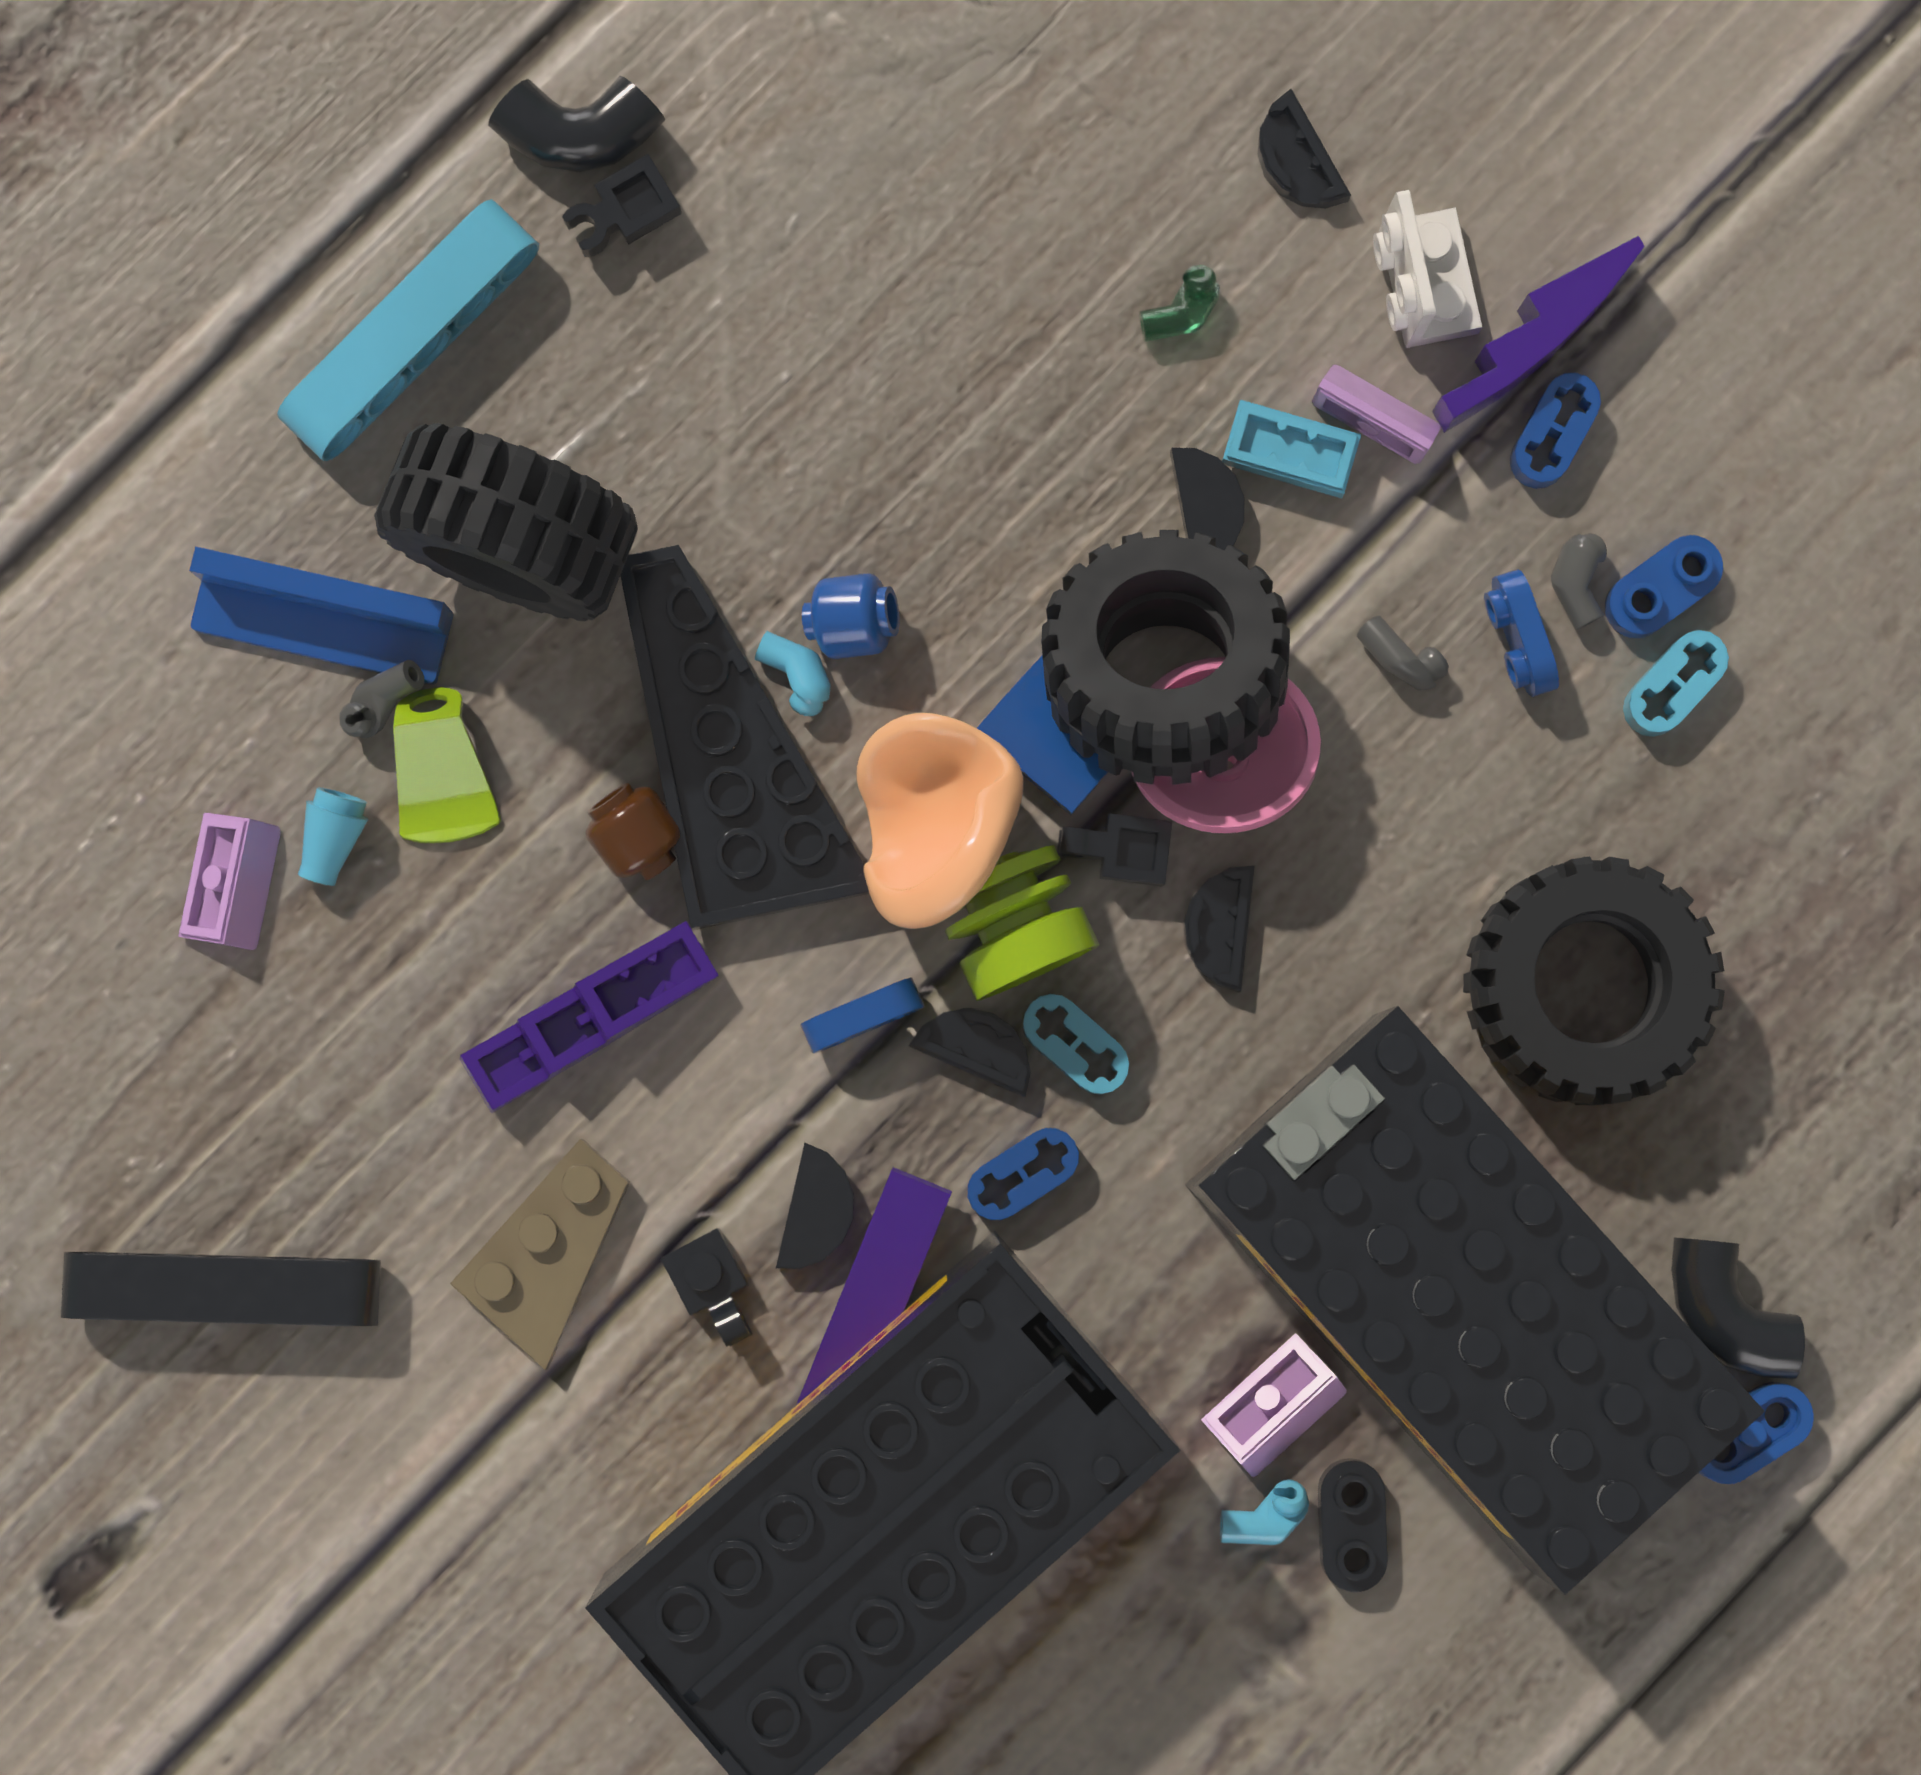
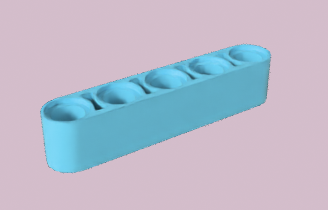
M487 200L478 205L288 394L278 409V418L322 461L332 460L341 454L530 265L537 255L539 243L494 200Z

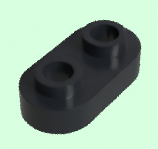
M1353 1458L1341 1459L1325 1469L1318 1483L1320 1562L1326 1576L1337 1587L1349 1592H1362L1377 1585L1387 1569L1385 1486L1378 1472L1367 1463ZM1350 1482H1359L1364 1488V1497L1356 1505H1347L1342 1499V1490ZM1352 1548L1363 1549L1367 1556L1365 1565L1357 1571L1348 1570L1344 1565V1557Z

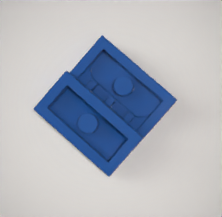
M1043 656L1032 665L977 727V729L1006 748L1020 765L1023 776L1070 816L1108 773L1099 768L1098 754L1094 753L1090 758L1083 757L1071 746L1070 733L1061 732L1052 717L1051 702L1047 700Z

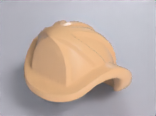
M933 713L904 715L885 724L869 738L860 754L856 776L859 791L867 808L872 835V854L863 869L870 897L878 912L889 923L902 928L917 929L935 925L952 916L969 903L982 889L1004 850L1018 814L1023 795V774L1020 765L1006 748L981 730L963 721Z

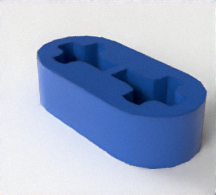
M1576 372L1564 373L1556 377L1541 395L1510 455L1511 471L1515 478L1524 486L1534 489L1547 488L1556 483L1570 466L1601 405L1600 392L1596 384L1587 376ZM1572 390L1580 395L1577 405L1585 410V412L1575 411L1563 427L1554 422L1562 407V402L1554 396L1564 397ZM1547 435L1556 440L1548 456V459L1556 465L1555 467L1546 465L1540 472L1534 471L1530 467L1533 457L1525 452V449L1535 451Z
M910 977L826 1011L800 1025L812 1054H815L901 1019L925 1006L913 978Z
M1044 1128L1024 1138L972 1174L967 1190V1197L971 1207L980 1216L989 1220H1003L1013 1216L1064 1183L1074 1174L1079 1161V1151L1075 1141L1066 1132L1057 1128ZM1045 1138L1051 1146L1061 1142L1066 1147L1068 1153L1060 1159L1064 1167L1060 1173L1054 1175L1049 1168H1044L1028 1177L1023 1166L1039 1155L1038 1149L1035 1146L1038 1141ZM1017 1171L1023 1182L1008 1191L1007 1197L1010 1204L1006 1208L1000 1210L995 1203H989L985 1206L980 1203L978 1195L985 1190L984 1184L981 1181L985 1175L992 1173L997 1180H1002Z

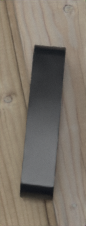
M64 1252L61 1318L318 1326H378L381 1260Z

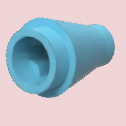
M317 787L314 800L306 801L302 861L298 872L300 877L316 883L335 886L342 866L368 821V818L363 816L367 804L365 800L336 790Z

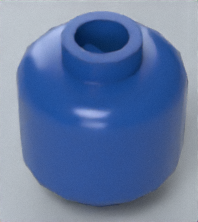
M870 573L822 579L813 590L811 602L803 604L802 625L804 633L808 640H816L820 650L830 659L879 654L886 649L890 637L897 636L899 632L900 615L895 592L891 586L884 587L879 578Z

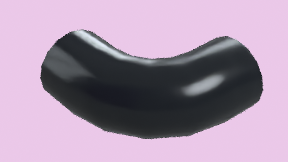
M619 76L596 101L589 106L577 109L560 106L531 80L526 79L515 85L502 98L492 112L488 126L512 148L544 167L584 172L616 164L641 146L665 121V118L657 106L637 86L623 76Z
M1674 1237L1671 1272L1675 1305L1685 1324L1725 1366L1761 1377L1796 1379L1801 1371L1805 1352V1332L1802 1319L1795 1314L1765 1312L1755 1309L1743 1299L1738 1289L1737 1280L1739 1244Z

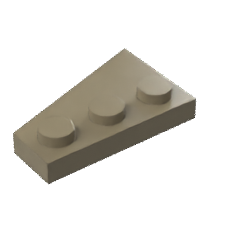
M580 1139L450 1283L544 1370L549 1369L558 1348L559 1340L570 1315L574 1312L581 1296V1290L595 1258L602 1248L630 1181L584 1139Z

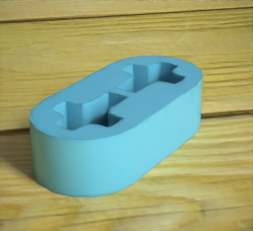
M1697 630L1688 632L1674 642L1630 689L1624 699L1623 712L1625 720L1632 730L1644 736L1655 737L1667 733L1680 724L1725 673L1728 667L1729 656L1722 640L1711 632ZM1702 647L1709 654L1704 664L1710 672L1707 673L1704 670H1699L1689 676L1684 682L1677 675L1689 660V657L1683 651L1684 648L1694 652ZM1668 686L1675 693L1662 708L1665 714L1668 715L1667 720L1661 716H1657L1652 720L1646 719L1642 712L1647 704L1641 698L1642 694L1651 698Z
M1048 994L1038 997L1029 1005L1023 1020L1026 1038L1033 1047L1075 1084L1088 1093L1099 1095L1112 1092L1123 1084L1129 1069L1126 1051L1072 1001L1062 995ZM1057 1007H1060L1067 1013L1062 1024L1077 1038L1071 1046H1068L1061 1038L1054 1034L1050 1035L1046 1040L1038 1036L1036 1031L1041 1024L1035 1016L1038 1010L1043 1008L1051 1013ZM1081 1043L1097 1055L1106 1049L1113 1053L1115 1058L1110 1066L1116 1072V1075L1110 1082L1104 1077H1099L1094 1082L1089 1081L1085 1077L1084 1073L1088 1070L1089 1065L1087 1061L1075 1052Z

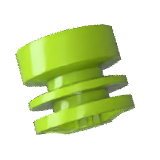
M1054 845L1032 851H1015L1001 856L982 889L962 908H966L969 915L946 928L945 933L948 940L978 934L982 942L980 947L969 953L959 963L976 1001L987 999L1028 982L1075 960L1100 945L1083 907L1068 908L1057 912H1052L1048 902L1061 894L1071 884L1067 874L1040 883L1036 877L1058 864L1061 860Z

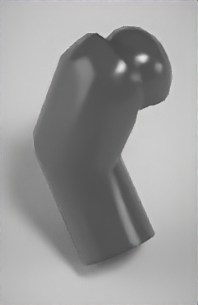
M1592 533L1572 536L1562 546L1551 575L1552 587L1575 630L1581 629L1604 616L1589 588V584L1598 563L1604 562L1606 559L1607 547L1601 537Z
M1381 616L1368 620L1357 633L1358 639L1382 667L1417 690H1429L1436 687L1435 681L1443 678L1448 673L1449 665L1444 656L1435 647H1425L1416 656Z
M406 660L361 682L355 689L350 703L345 705L340 712L339 721L343 731L349 736L361 738L372 737L381 731L398 699L423 687L424 675L420 667L414 661Z

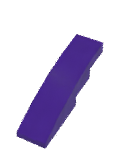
M1637 236L1528 293L1517 310L1524 325L1486 344L1475 360L1482 375L1441 396L1432 412L1443 432H1447L1498 401L1545 364L1594 315L1645 246L1640 237Z
M685 921L575 983L574 988L517 1019L516 1024L461 1054L459 1059L492 1114L710 983L719 975L689 924Z
M892 1168L797 1404L904 1312L951 1196V1190L897 1168Z

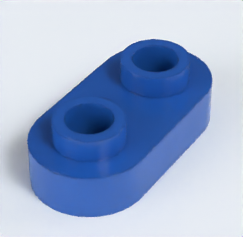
M1695 535L1682 536L1669 543L1621 578L1609 590L1605 600V614L1610 625L1618 633L1629 638H1644L1658 631L1718 585L1723 574V560L1719 550L1709 540ZM1691 556L1700 562L1701 573L1699 576H1690L1684 571L1682 567L1684 557ZM1634 593H1643L1648 596L1651 601L1650 612L1641 613L1633 607L1632 595Z
M1517 569L1493 577L1491 582L1492 591L1484 594L1485 607L1495 629L1503 627L1510 651L1504 654V660L1513 686L1516 689L1524 687L1531 697L1558 689L1559 675L1556 661L1525 575L1521 570Z
M1779 1382L1764 1383L1748 1392L1765 1412L1769 1405L1779 1403L1784 1410L1783 1420L1780 1424L1771 1427L1765 1419L1764 1412L1730 1443V1453L1724 1460L1716 1461L1713 1459L1699 1473L1705 1478L1720 1484H1735L1745 1480L1798 1446L1808 1437L1814 1421L1813 1409L1806 1395L1796 1387Z

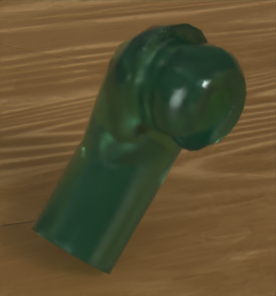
M1195 265L1188 268L1182 276L1183 283L1171 305L1139 311L1141 331L1145 342L1194 333L1204 326L1217 304L1220 294V285L1216 281V274L1213 269L1205 265Z

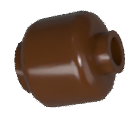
M625 783L602 798L588 811L592 821L586 829V838L616 877L627 878L640 872L647 881L660 874L676 860L675 855L670 849L678 842L680 829L665 804L652 788L639 787L633 789L629 783Z

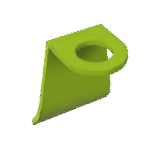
M438 687L414 692L403 698L395 709L393 734L399 805V835L405 840L418 843L454 842L483 834L501 822L490 784L462 719V696L458 691L451 688ZM443 700L447 702L443 707L434 711H412L416 705L425 701Z

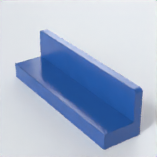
M195 546L189 571L201 580L191 620V628L196 632L376 673H381L406 660H412L423 672L424 684L434 685L437 683L454 613L444 602Z

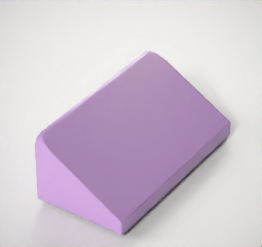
M1332 365L1322 379L1311 401L1314 403L1313 406L1414 464H1420L1441 429L1440 424L1338 365Z
M211 813L203 814L178 937L248 950L256 949L281 834L278 826L249 818Z
M1295 1333L1206 1414L1201 1421L1251 1477H1255L1344 1397L1347 1390L1338 1377Z

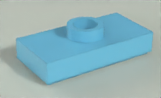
M1240 400L1222 462L1230 467L1342 499L1361 434Z

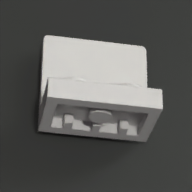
M1410 191L1396 192L1387 213L1382 215L1380 233L1373 235V247L1377 266L1380 271L1388 270L1393 293H1389L1386 296L1387 313L1392 330L1402 331L1405 348L1479 334L1482 329V323L1456 207L1415 215Z

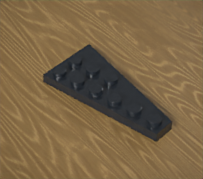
M675 545L628 555L620 577L666 807L680 829V838L674 847L691 929L698 930L869 894L863 871L864 863L680 546Z

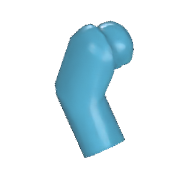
M766 631L757 649L755 660L787 674L790 686L794 691L790 696L789 704L795 712L804 716L817 715L822 711L823 702L829 699L831 684L819 655L805 646Z
M1283 1480L1276 1484L1255 1511L1221 1510L1220 1542L1260 1545L1280 1544L1300 1524L1308 1512L1309 1501L1306 1489L1297 1481Z

